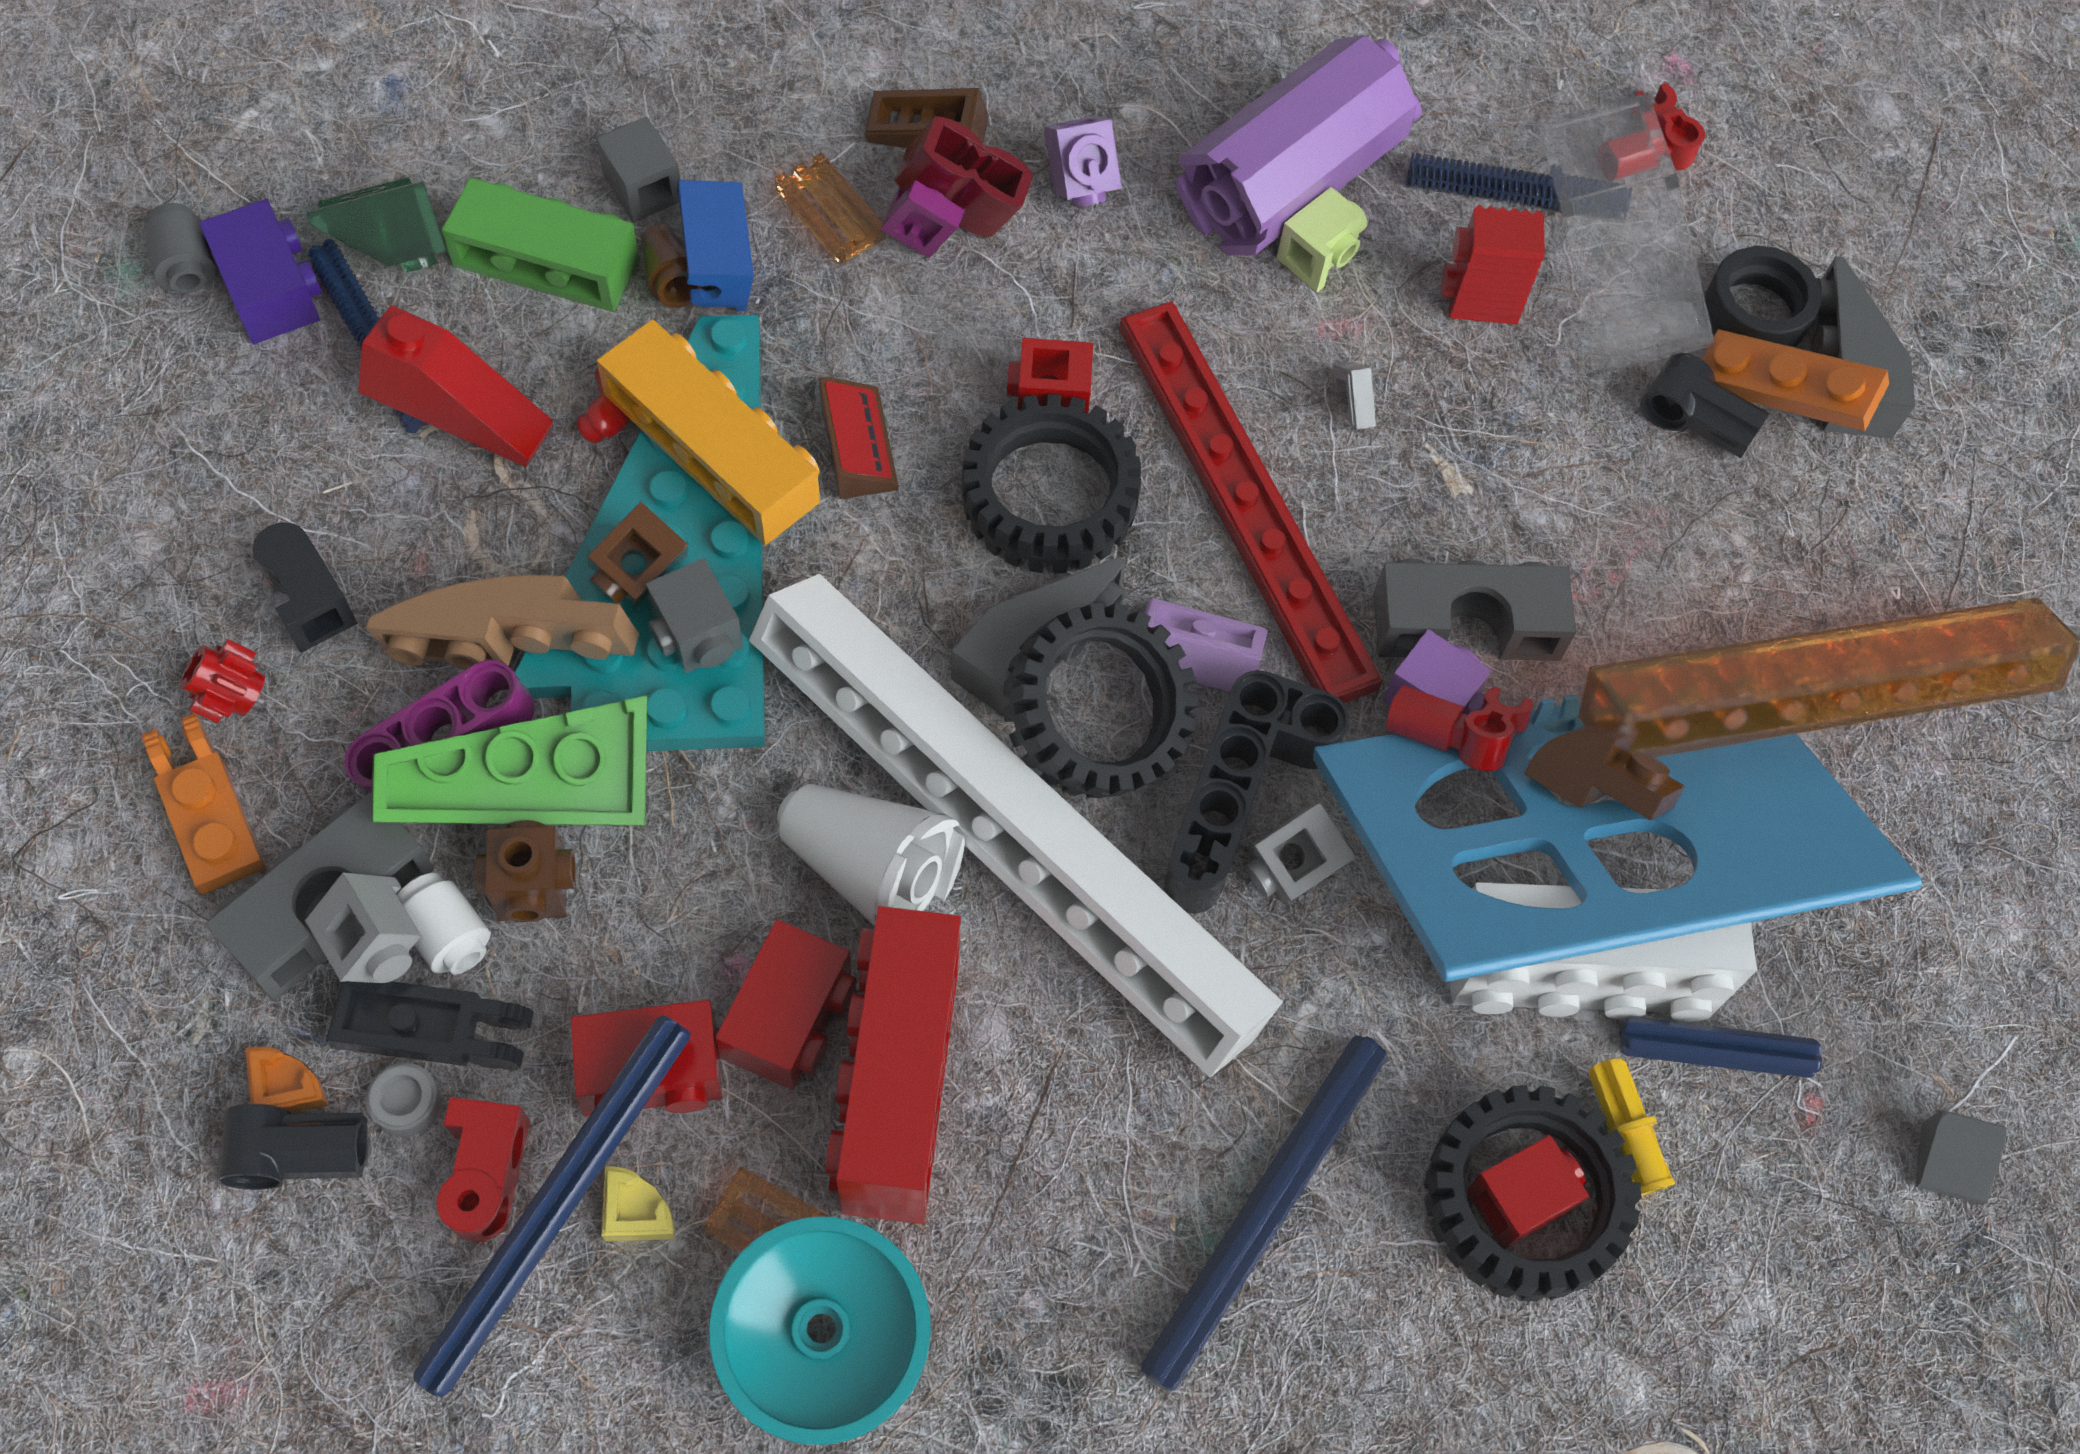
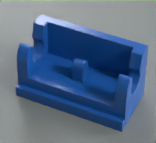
M678 180L677 197L680 204L687 284L702 287L713 285L717 287L713 290H690L691 303L703 307H734L735 311H746L754 273L742 182Z

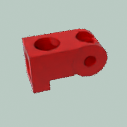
M449 1098L444 1126L460 1142L453 1175L441 1186L438 1193L437 1211L441 1220L462 1240L471 1243L486 1242L496 1237L505 1228L509 1219L530 1125L529 1118L519 1105Z

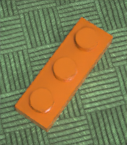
M1719 329L1702 358L1713 370L1715 383L1751 403L1864 432L1889 385V375L1886 369Z

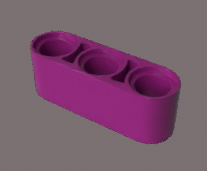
M484 660L472 665L357 737L345 753L344 766L347 775L367 794L369 792L372 794V762L374 754L431 742L434 732L447 724H452V728L444 739L531 721L534 715L535 702L532 694L507 664L497 660ZM501 690H509L502 703L492 708H486L492 695Z

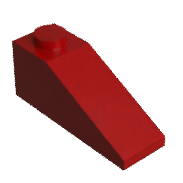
M390 305L362 342L358 393L526 468L552 429L553 420L445 328Z

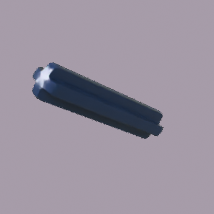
M1639 1017L1626 1018L1620 1029V1050L1626 1056L1806 1078L1813 1077L1820 1071L1822 1066V1046L1814 1038Z

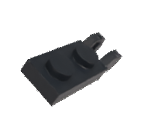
M342 981L326 1042L333 1049L467 1066V1063L471 1062L485 1068H499L512 1071L521 1069L524 1057L522 1049L507 1043L474 1040L477 1022L480 1021L493 1027L511 1030H527V1028L531 1027L534 1011H531V1008L511 1002L506 1003L498 1000L483 999L475 992L393 981L387 983Z

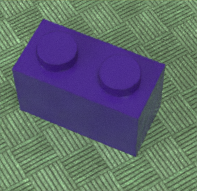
M268 198L199 222L235 308L253 345L321 321L312 297L322 294L318 281L308 260L296 263L293 254L299 253L303 249L289 217L277 221Z

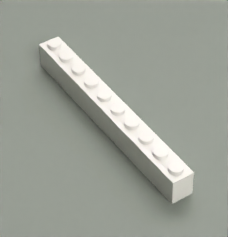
M821 574L768 595L749 641L927 810L942 813L957 820L960 825L954 827V830L964 835L965 846L1207 1076L1211 1078L1253 1043L1283 1002Z

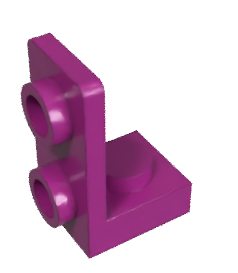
M915 180L905 192L898 186L880 230L930 258L958 228L965 210L949 201L941 192L928 188Z

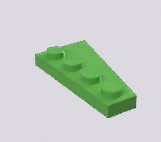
M647 695L374 754L372 762L371 822L510 824L516 821L530 820L541 822L545 825L645 826Z

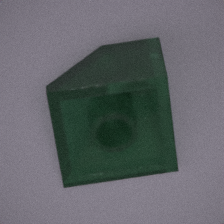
M420 174L307 203L306 214L310 225L388 267L401 264L403 272L420 270L437 264L435 254L446 251L424 181Z

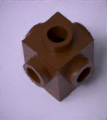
M516 821L510 823L506 829L487 830L486 854H477L475 859L478 894L487 895L499 921L535 922L544 918L567 917V889H575L576 886L574 850L564 849L555 826H546L537 821Z

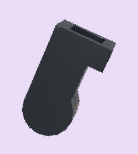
M279 522L266 527L258 534L252 549L254 557L268 583L276 591L286 594L289 598V601L275 609L300 653L358 624L345 596L308 535L300 526Z

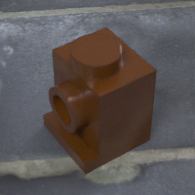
M640 501L588 555V566L595 571L589 581L611 603L619 604L625 598L636 608L648 595L646 583L668 574L676 565H679L687 557L688 544ZM635 554L642 557L646 563L645 569L639 574L625 572L621 562L626 556Z

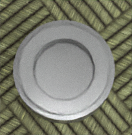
M398 1063L383 1069L374 1077L367 1090L366 1106L371 1118L383 1131L393 1136L407 1137L422 1132L433 1123L441 1107V1093L433 1077L423 1067L412 1063Z

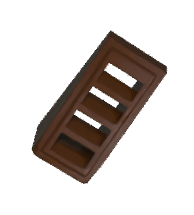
M979 88L874 91L864 136L867 142L908 148L931 120L938 116L962 124L972 131L984 144L988 124V111ZM892 111L900 112L898 123L889 124ZM915 114L921 115L919 123H913Z

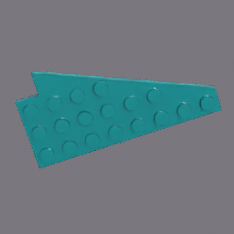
M759 315L700 316L687 340L693 348L697 360L710 372L713 370L722 372L734 386L737 396L751 409L754 407L761 409ZM641 430L565 577L582 601L611 603L589 581L595 571L588 566V555L641 501L688 544L687 557L670 572L705 558L738 616L743 647L734 651L729 659L717 666L710 668L699 667L685 674L675 654L664 657L653 638L648 622L655 618L652 614L647 595L636 608L625 598L619 603L639 632L633 656L609 654L605 659H591L571 650L549 649L544 654L525 652L515 674L532 694L533 699L571 697L570 712L647 695L646 751L765 747L764 655L749 641L764 607L763 544ZM631 554L622 560L621 566L629 574H639L645 569L646 563L642 557Z

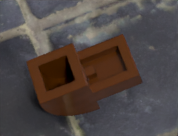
M1616 721L1592 722L1551 739L1537 751L1524 773L1579 808L1607 794L1650 821L1673 809L1685 788V785L1668 776L1670 773L1669 768L1659 760L1643 753H1628L1639 729Z

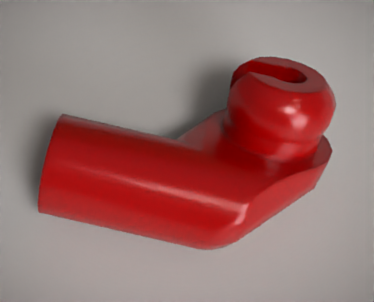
M597 368L594 375L600 396L588 405L587 412L581 414L577 420L579 433L586 441L591 443H599L605 437L611 438L615 436L631 421L604 395L599 369Z

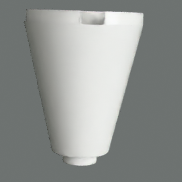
M807 784L799 790L789 793L782 801L777 814L780 839L874 926L878 906L924 911L934 896L945 901L961 866L965 847L964 835L954 830V827L960 825L957 820L942 813L816 784Z

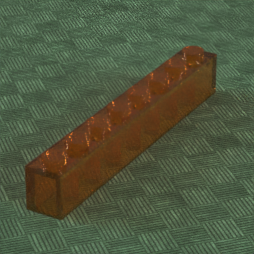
M2035 597L1601 664L1589 667L1578 717L1584 725L1597 721H1616L1631 725L1639 729V732L1628 753H1643L1651 757H1659L2063 690L2080 648V638L2043 601Z

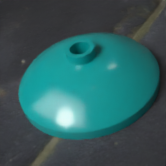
M822 1216L798 1219L779 1225L754 1240L740 1253L725 1273L718 1287L710 1316L709 1340L712 1362L722 1388L740 1413L763 1431L775 1437L800 1444L826 1445L840 1443L862 1436L888 1420L910 1396L922 1374L928 1356L931 1333L930 1311L922 1282L916 1270L902 1251L888 1238L868 1226L848 1219ZM817 1314L829 1315L835 1322V1334L831 1340L825 1343L815 1342L808 1334V1323Z

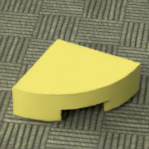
M605 1166L602 1238L604 1241L676 1240L672 1214L659 1191L631 1170L615 1166Z

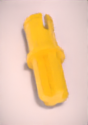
M1611 1058L1590 1067L1588 1075L1602 1112L1606 1117L1609 1127L1607 1132L1610 1133L1617 1129L1625 1140V1143L1620 1147V1151L1623 1156L1632 1154L1637 1170L1631 1178L1632 1182H1640L1641 1196L1675 1185L1676 1183L1664 1160L1657 1142L1658 1139L1652 1127L1657 1124L1655 1116L1647 1117L1627 1063L1622 1058Z

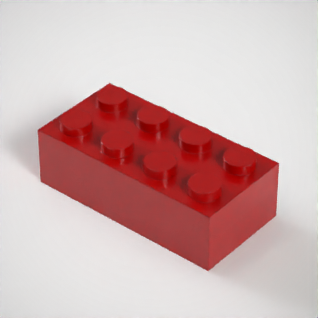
M878 906L875 929L862 928L857 969L861 970L859 992H864L865 995L852 994L847 1023V1036H851L849 1056L855 1057V1061H842L836 1103L840 1104L839 1123L845 1124L844 1131L831 1130L826 1158V1174H830L829 1191L839 1193L842 1215L925 1224L960 963V915Z

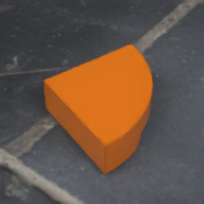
M272 1047L245 1048L250 1104L277 1106L291 1113L328 1106L327 1096L321 1082L302 1061Z

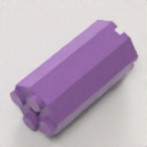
M1366 35L1336 39L1180 156L1179 167L1186 166L1185 172L1177 177L1176 189L1194 226L1205 236L1215 231L1225 239L1218 247L1228 256L1256 255L1282 235L1284 223L1330 187L1336 191L1341 189L1409 136L1411 125L1420 118L1422 109L1420 102L1413 94L1401 66L1397 49L1386 39H1379L1373 42Z

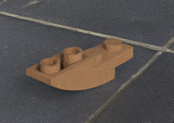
M555 575L493 577L432 590L399 602L370 616L366 626L370 634L386 650V655L397 662L413 666L422 665L424 660L448 662L450 665L463 670L484 660H497L507 664L509 667L514 646L535 654L547 653L549 649L571 650L591 659H605L609 654L633 656L639 632L620 604L582 601L565 576Z

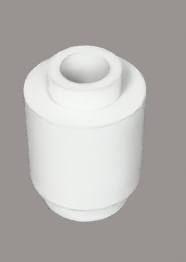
M428 873L408 883L397 894L421 934V937L414 946L434 973L450 971L454 975L461 974L474 967L485 956V945L490 939V931L454 882L444 881L438 873Z

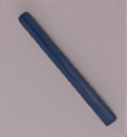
M661 1015L656 1018L414 1371L413 1380L422 1389L440 1398L452 1390L689 1042L691 1034L684 1026L668 1016Z
M1358 1035L1352 1037L1142 1362L1141 1372L1156 1386L1171 1392L1178 1388L1387 1059V1053L1372 1038Z

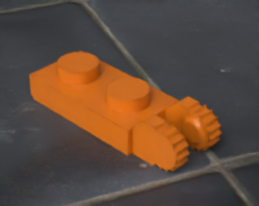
M192 713L182 717L181 720L185 738L189 745L192 746L198 758L195 761L175 768L169 744L156 728L141 734L149 759L158 775L153 778L193 883L200 894L205 895L266 869V865L225 762L218 752L214 751L207 731L198 714Z

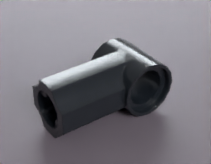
M1688 353L1674 354L1667 360L1641 398L1640 403L1642 413L1655 426L1668 431H1679L1686 427L1739 458L1744 455L1770 414L1715 383L1714 372L1710 366L1701 358Z
M244 1104L229 1107L225 1110L217 1183L236 1189L265 1190L282 1186L284 1179L362 1178L363 1170L368 1163L370 1141L367 1118L363 1113L291 1114V1112L284 1108L263 1104Z

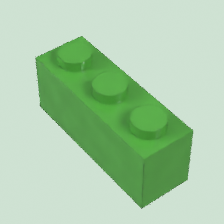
M471 177L442 228L453 267L610 312H615L640 260L633 223L624 221L613 214H598L570 206L556 198L545 199L517 191L503 183L492 184Z

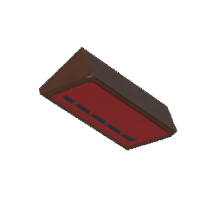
M831 377L818 378L820 402L839 499L898 491L899 485L878 387Z

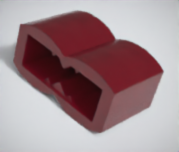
M935 116L906 149L894 181L903 192L915 180L928 188L941 192L949 201L965 210L959 226L973 234L992 237L1023 206L1034 175L1022 161L1012 154L996 147L984 146L981 140L962 124L945 117Z

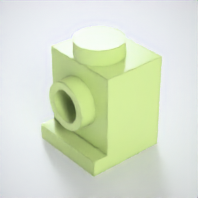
M1330 187L1284 223L1276 259L1317 293L1325 287L1329 269L1334 265L1337 268L1343 267L1359 249L1360 240L1358 235L1367 227V218L1364 211L1356 203L1348 201L1334 188Z

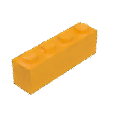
M652 319L596 360L604 395L764 546L820 503L818 482L820 470L811 454L802 446L795 445L792 447L778 434V430L771 418L759 407L751 409L737 396L734 386L719 370L710 372L698 361L693 348L680 334L674 333L670 335Z

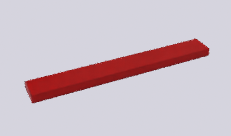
M1170 301L1122 317L1119 326L1121 335L1310 686L1331 693L1338 697L1343 704L1378 691L1383 682L1381 675L1174 302Z

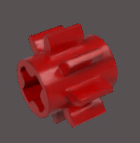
M226 639L222 647L216 645L214 650L205 645L200 646L189 660L180 681V688L189 692L188 698L193 699L189 711L215 723H219L223 716L229 718L231 713L241 717L245 716L257 701L265 681V675L255 670L257 664L252 662L256 652L229 639Z

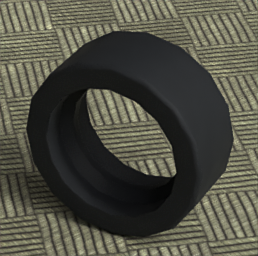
M1755 245L1738 249L1721 261L1702 299V318L1713 337L1719 329L1795 348L1801 343L1822 304L1821 287L1812 270L1795 255L1775 247ZM1740 284H1753L1772 290L1786 302L1792 317L1786 320L1772 321L1753 316L1736 303L1730 292V287Z

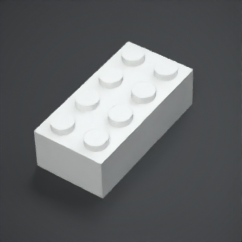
M1476 882L1472 888L1488 896L1524 906L1570 908L1582 904L1571 886ZM1622 888L1634 893L1660 891L1659 889ZM1751 922L1450 981L1452 1005H1472L1473 1011L1481 1014H1501L1511 1011L1513 1007L1539 1008L1540 1014L1550 1017L1570 1016L1582 1009L1605 1010V1015L1613 1019L1641 1017L1646 1012L1671 1013V1018L1677 1021L1693 1022L1710 1018L1757 971Z

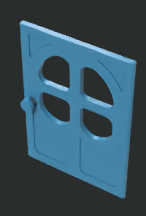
M1746 675L1578 703L1576 695L1566 696L1563 698L1562 706L1554 707L1555 702L1553 699L1540 701L1537 709L1531 712L1526 730L1516 734L1510 744L1505 765L1501 769L1490 771L1496 776L1522 815L1452 829L1433 827L1424 822L1415 810V805L1420 797L1435 782L1454 772L1471 768L1460 760L1458 756L1459 749L1450 747L1447 752L1398 734L1314 747L1313 760L1444 982L1919 890L1922 886L1921 877ZM1616 721L1639 729L1628 753H1643L1659 760L1669 768L1670 773L1668 776L1685 785V788L1673 809L1650 821L1617 800L1592 803L1582 808L1564 805L1554 797L1548 788L1524 773L1530 763L1529 760L1551 739L1592 722ZM1632 832L1654 833L1675 842L1688 854L1692 861L1694 875L1687 883L1675 888L1650 893L1629 892L1620 888L1614 882L1586 841ZM1521 852H1543L1554 861L1582 904L1570 908H1541L1510 903L1488 896L1465 885L1456 876L1453 867L1466 862Z

